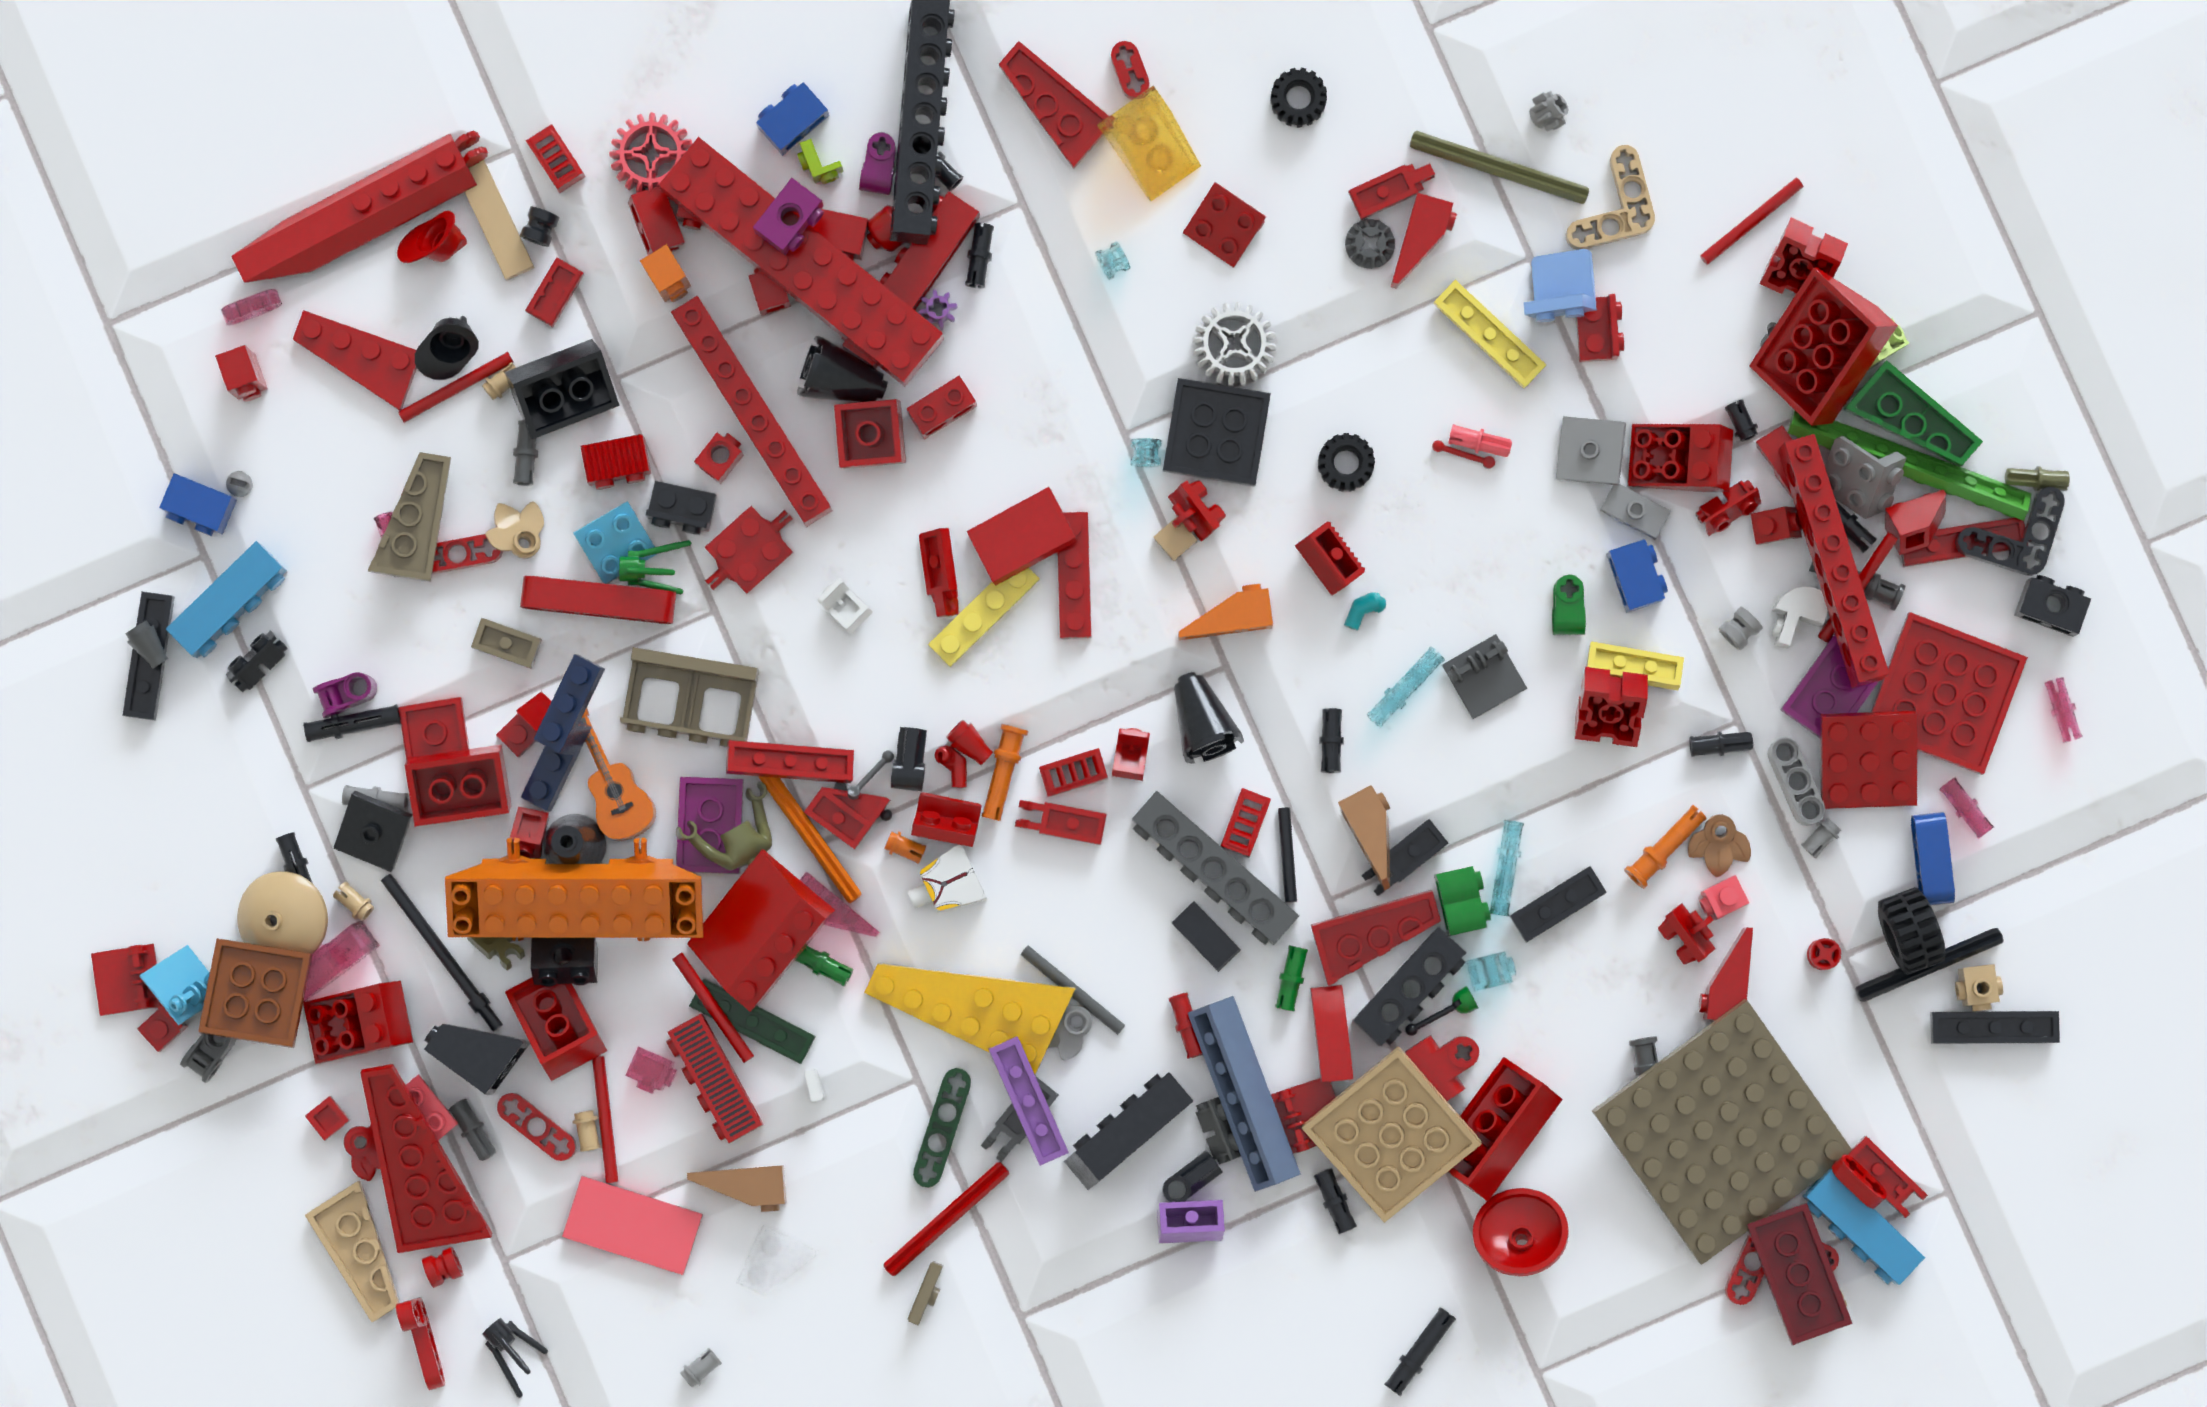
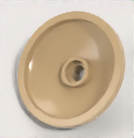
M278 871L265 874L248 886L239 903L237 923L244 943L306 952L313 955L325 938L328 927V913L321 893L312 882L293 872ZM272 915H274L277 919V924L275 926H273L270 922V918Z

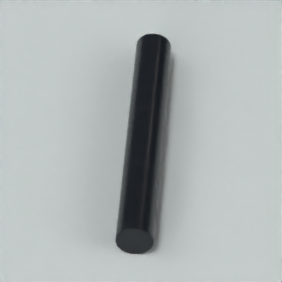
M1290 807L1278 808L1285 903L1297 902Z

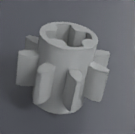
M1549 91L1546 94L1543 92L1532 99L1535 106L1530 109L1529 113L1535 126L1541 129L1545 127L1548 132L1551 129L1556 130L1566 124L1563 116L1568 114L1569 109L1561 95H1553L1552 91Z

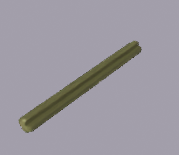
M1414 131L1410 141V147L1580 204L1586 202L1589 194L1587 186L1420 131Z

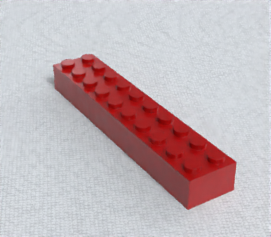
M699 136L660 182L659 187L666 196L902 386L906 387L944 340V334L811 226L808 225L802 233L805 238L794 252L789 250L786 255L757 235L753 226L775 198ZM792 211L787 212L782 218V222L789 226L799 221V217Z

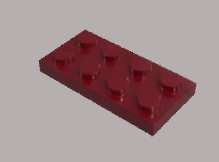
M1807 1203L1746 1225L1791 1346L1853 1324Z

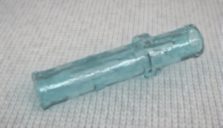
M1430 646L1427 652L1391 689L1387 688L1384 691L1385 696L1366 714L1372 722H1376V726L1381 728L1398 708L1402 709L1406 705L1405 701L1445 661L1439 652H1435V648Z
M1504 820L1500 848L1497 847L1496 854H1499L1490 914L1509 917L1517 860L1522 855V851H1519L1524 826L1522 822Z

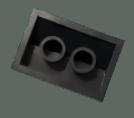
M593 339L504 372L513 399L531 439L620 406L602 352Z

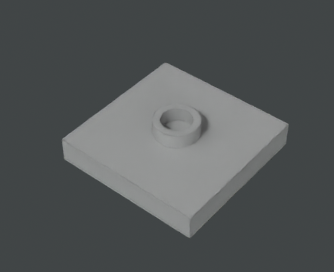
M1563 416L1556 479L1619 485L1626 422Z

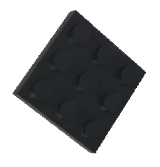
M1178 378L1163 472L1255 487L1271 393Z

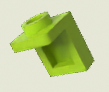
M812 139L800 142L802 152L797 153L803 171L810 170L814 183L819 181L822 184L833 182L839 178L838 174L844 172L840 161L822 167Z

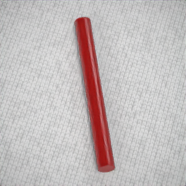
M1797 177L1794 178L1700 255L1702 261L1706 265L1710 264L1804 187L1802 182Z
M506 352L402 409L398 413L405 423L505 368L510 362L514 363L509 352Z
M1887 532L1859 574L1863 590L1898 540L1890 532ZM1830 618L1818 634V637L1827 643L1835 633Z
M680 953L675 956L672 961L743 1063L754 1057L753 1053L685 955Z
M597 1056L592 1059L605 1179L606 1183L619 1182L605 1057Z

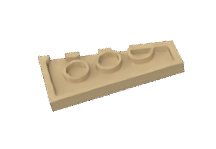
M359 1180L305 1214V1217L368 1318L373 1323L395 1309L396 1304L400 1302L361 1181Z

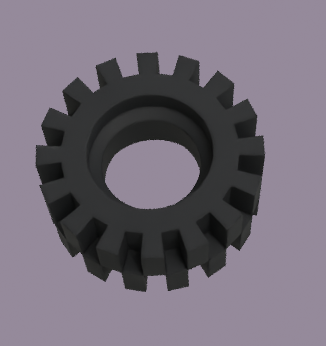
M1301 67L1300 70L1291 68L1287 73L1284 71L1275 80L1271 91L1270 103L1272 104L1273 113L1278 115L1277 118L1281 122H1287L1286 125L1292 126V124L1297 125V128L1305 124L1309 126L1313 124L1314 120H1318L1322 112H1324L1327 102V89L1323 85L1322 78H1318L1316 72L1312 70L1308 72L1306 68ZM1296 86L1306 88L1311 95L1309 105L1302 109L1290 106L1286 96L1291 88Z
M1337 434L1332 439H1328L1320 451L1318 470L1322 475L1323 481H1326L1332 489L1337 488L1338 491L1342 492L1344 490L1354 491L1356 488L1364 486L1373 473L1375 465L1374 451L1372 447H1369L1368 442L1365 439L1359 438L1360 436L1357 434ZM1341 451H1351L1358 458V468L1351 474H1342L1335 468L1334 458Z

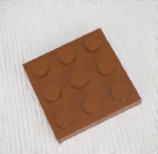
M217 938L198 1032L295 1048L312 954Z

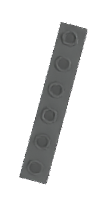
M1158 791L1150 797L1132 818L1131 821L1136 824L1132 829L1145 841L1151 837L1158 843L1159 846L1156 850L1169 862L1175 858L1182 864L1183 867L1180 871L1193 883L1199 879L1207 886L1204 892L1217 904L1220 900H1223L1231 907L1228 913L1237 922L1242 924L1244 921H1247L1254 928L1251 934L1264 945L1268 942L1274 945L1300 916ZM1162 820L1171 821L1175 826L1174 834L1170 837L1160 836L1156 829L1157 824ZM1185 841H1193L1197 844L1199 852L1194 858H1186L1181 854L1180 847ZM1212 861L1219 863L1222 867V875L1217 879L1208 878L1204 873V867L1207 863ZM1234 882L1243 884L1246 889L1245 897L1241 900L1232 899L1228 894L1230 884ZM1257 903L1267 905L1270 910L1268 919L1264 921L1256 920L1252 915L1253 906Z

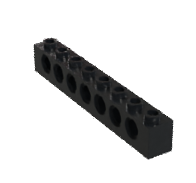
M911 0L890 241L927 245L930 235L936 234L937 216H932L933 205H938L940 187L935 186V175L940 176L942 169V157L937 156L938 146H943L945 127L939 126L940 116H945L947 109V98L942 97L943 86L948 87L950 68H944L945 57L950 58L952 39L947 38L948 28H953L955 14L954 9H949L950 0ZM927 26L933 27L937 30L938 34L928 35L924 32L923 28ZM930 56L936 63L927 65L922 62L921 57ZM927 85L933 90V93L923 94L919 91L918 87ZM917 115H926L931 122L921 124L915 117ZM922 144L928 149V152L925 154L917 153L913 146ZM912 174H920L925 178L926 182L921 184L915 183L910 176ZM912 203L918 204L922 207L923 212L913 213L909 210L908 205Z

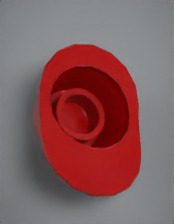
M444 211L435 218L412 229L398 246V259L402 263H412L424 257L436 262H445L467 244L466 237L454 224L455 214L451 211Z

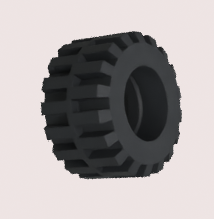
M1914 887L1878 902V917L1885 940L1894 960L1903 972L1909 975L1945 961L1946 949L1940 926L1930 903L1918 888Z

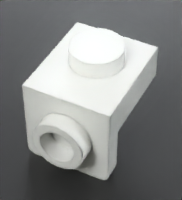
M837 579L833 584L827 586L822 595L817 599L824 609L850 634L873 613L841 579Z

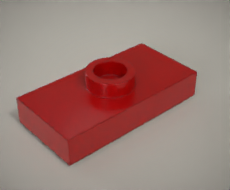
M556 257L525 312L553 328L583 278L584 272Z

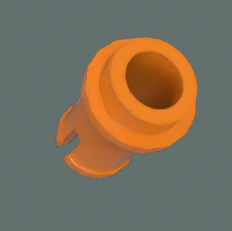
M891 831L884 849L890 851V855L895 853L919 864L926 845L901 836L899 831L898 833Z

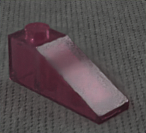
M807 871L801 877L800 881L835 909V912L824 926L875 938L881 934Z

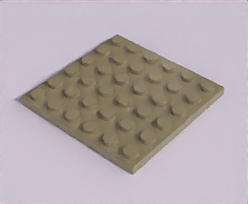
M1746 999L1592 1110L1594 1116L1701 1265L1748 1231L1747 1224L1771 1215L1820 1179L1829 1169H1832V1165L1844 1154L1848 1155L1852 1151L1847 1141Z

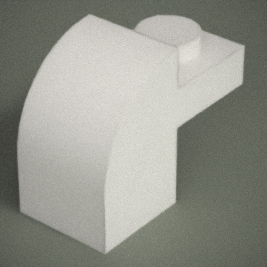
M1798 587L1784 594L1775 603L1772 611L1782 614L1783 619L1777 618L1772 632V636L1776 637L1774 645L1783 648L1791 646L1799 620L1819 627L1824 624L1828 610L1822 590L1813 587Z

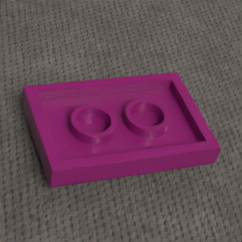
M1834 634L1780 710L1820 738V714L1857 713L1878 682L1852 689Z
M680 777L678 827L682 829L683 834L686 836L690 835L691 831L687 822L692 821L696 824L697 834L720 852L725 853V847L720 836L742 824L744 779ZM677 837L676 866L694 873L740 874V868L727 870L704 857L688 840L682 841Z

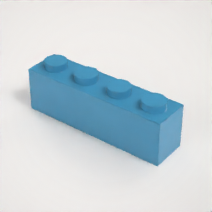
M255 541L166 630L191 656L195 658L201 655L206 657L217 646L215 641L223 633L225 635L230 634L239 625L238 619L246 611L251 613L261 604L262 599L260 597L268 589L273 591L285 580L283 575L287 570L262 544Z
M1829 1169L1802 1195L1807 1201L1810 1212L1818 1219L1822 1215L1830 1223L1828 1229L1839 1240L1842 1241L1846 1238L1852 1243L1854 1247L1851 1251L1864 1263L1867 1260L1871 1261L1877 1267L1874 1273L1887 1285L1891 1281L1896 1285H1900L1926 1258L1875 1209L1869 1208L1837 1179L1832 1169Z

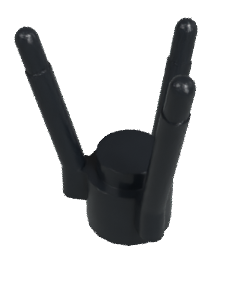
M499 1318L482 1335L487 1340L485 1345L493 1353L511 1388H513L516 1396L521 1398L523 1393L500 1351L506 1350L516 1364L528 1375L531 1373V1370L511 1346L515 1340L512 1334H515L543 1354H547L548 1349L520 1330L512 1321L506 1324L502 1318Z

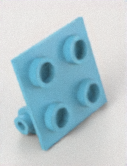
M628 501L573 532L604 584L619 577L620 556H628V551H640L655 547ZM657 554L641 557L639 560L646 561Z
M188 945L140 975V978L178 1025L203 1010L210 972Z

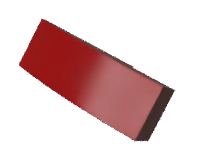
M1342 985L1310 988L1321 1083L1352 1080L1354 1078Z

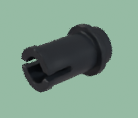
M1743 399L1738 400L1737 404L1733 402L1725 407L1736 430L1734 434L1736 438L1739 437L1740 441L1743 442L1758 435L1756 430L1758 425L1753 424Z

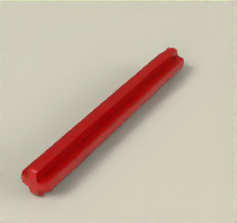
M997 1162L883 1264L885 1270L891 1276H896L1009 1175V1170L1001 1162Z

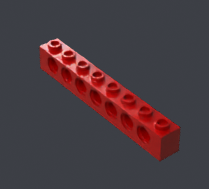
M695 296L671 311L675 321L806 528L832 512L830 504L699 297Z
M1812 434L1786 441L1778 449L1851 687L1853 689L1882 681L1889 675L1888 667L1816 436Z

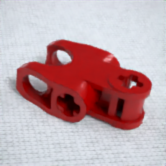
M1430 1035L1404 1053L1445 1100L1448 1101L1466 1089L1457 1075L1477 1062L1479 1047L1473 1039L1459 1036L1439 1048ZM1458 1044H1461L1463 1047L1470 1046L1471 1050L1468 1052V1060L1465 1061L1461 1057L1458 1059L1455 1057V1054L1458 1052L1456 1047Z

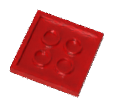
M1916 711L1820 714L1821 798L1825 809L1917 806Z

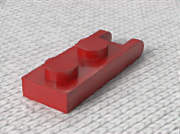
M1864 1136L1848 1154L1884 1187L1887 1193L1885 1200L1904 1218H1907L1910 1213L1902 1204L1913 1192L1922 1200L1928 1196L1867 1136Z

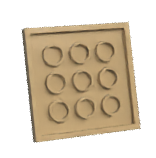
M1399 1046L1302 1125L1303 1131L1384 1223L1482 1143L1479 1137Z

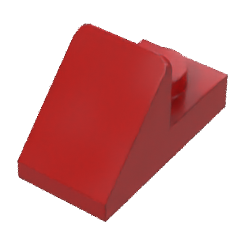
M542 691L516 710L517 714L496 734L518 758L536 742L533 739L550 706L551 700Z

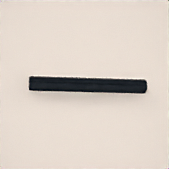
M1992 928L1945 948L1944 962L1909 975L1898 968L1858 985L1855 988L1856 994L1861 1002L1868 1001L2004 942L2003 935L1998 928Z

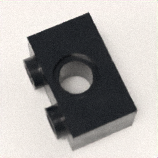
M2042 575L2026 580L2014 616L2072 637L2078 635L2091 602V598L2084 596L2085 591L2073 586H2066V589L2055 586V580ZM2049 596H2054L2060 601L2061 606L2058 612H2052L2047 607Z
M532 938L530 969L534 985L550 987L556 984L585 985L587 983H597L598 947L596 938ZM562 961H569V962L564 963V964H561V963H560V962H562Z

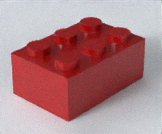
M502 744L410 757L404 765L415 827L507 814L510 812L512 803Z

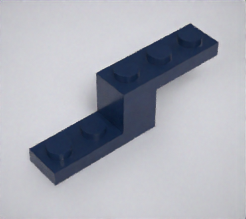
M574 654L533 739L545 745L521 795V798L548 812L552 811L592 728L580 720L605 671V668L578 654Z

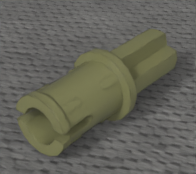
M2037 466L2035 470L2008 468L2005 473V484L2033 487L2034 491L2047 487H2055L2059 490L2067 491L2070 482L2068 471L2045 470L2040 466Z

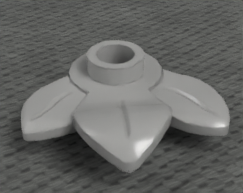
M1081 1006L1067 1007L1048 1047H1058L1062 1060L1076 1056L1082 1049L1083 1036L1090 1031L1092 1026V1017L1089 1011ZM1076 1015L1080 1016L1083 1020L1082 1025L1078 1028L1073 1027L1070 1023L1071 1018Z

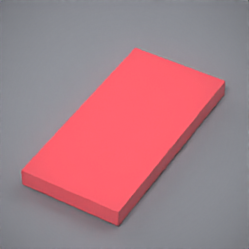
M581 1176L562 1237L684 1275L703 1214Z

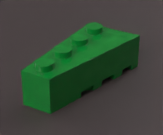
M1887 360L1843 409L1959 467L1963 466L1983 443L1978 436Z

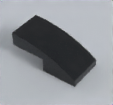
M1195 901L1171 922L1218 972L1241 951Z

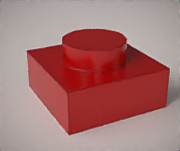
M332 1096L327 1097L305 1115L306 1119L324 1141L351 1121Z

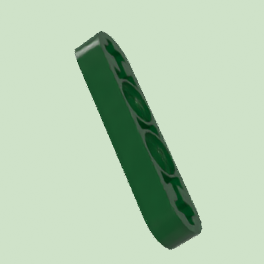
M951 1069L943 1077L913 1171L915 1181L922 1187L929 1188L935 1186L942 1177L971 1088L970 1075L963 1069ZM957 1073L962 1074V1080L966 1082L965 1088L959 1087L956 1096H962L960 1104L953 1099L942 1098L944 1091L948 1094L951 1093L952 1084L948 1083L949 1077H955ZM945 1103H950L956 1108V1117L950 1122L942 1121L938 1115V1109ZM933 1134H942L946 1138L947 1144L943 1151L934 1152L929 1148L928 1140ZM924 1152L933 1157L943 1158L941 1164L934 1161L932 1171L937 1173L936 1178H930L928 1182L922 1181L923 1175L919 1174V1169L926 1168L929 1159L922 1158Z

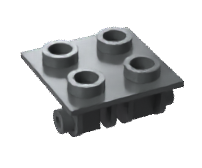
M1497 634L1442 664L1472 719L1527 689L1507 653V647L1503 641L1499 640Z

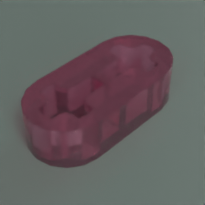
M269 289L223 307L221 312L226 325H235L277 309L282 305L277 289Z

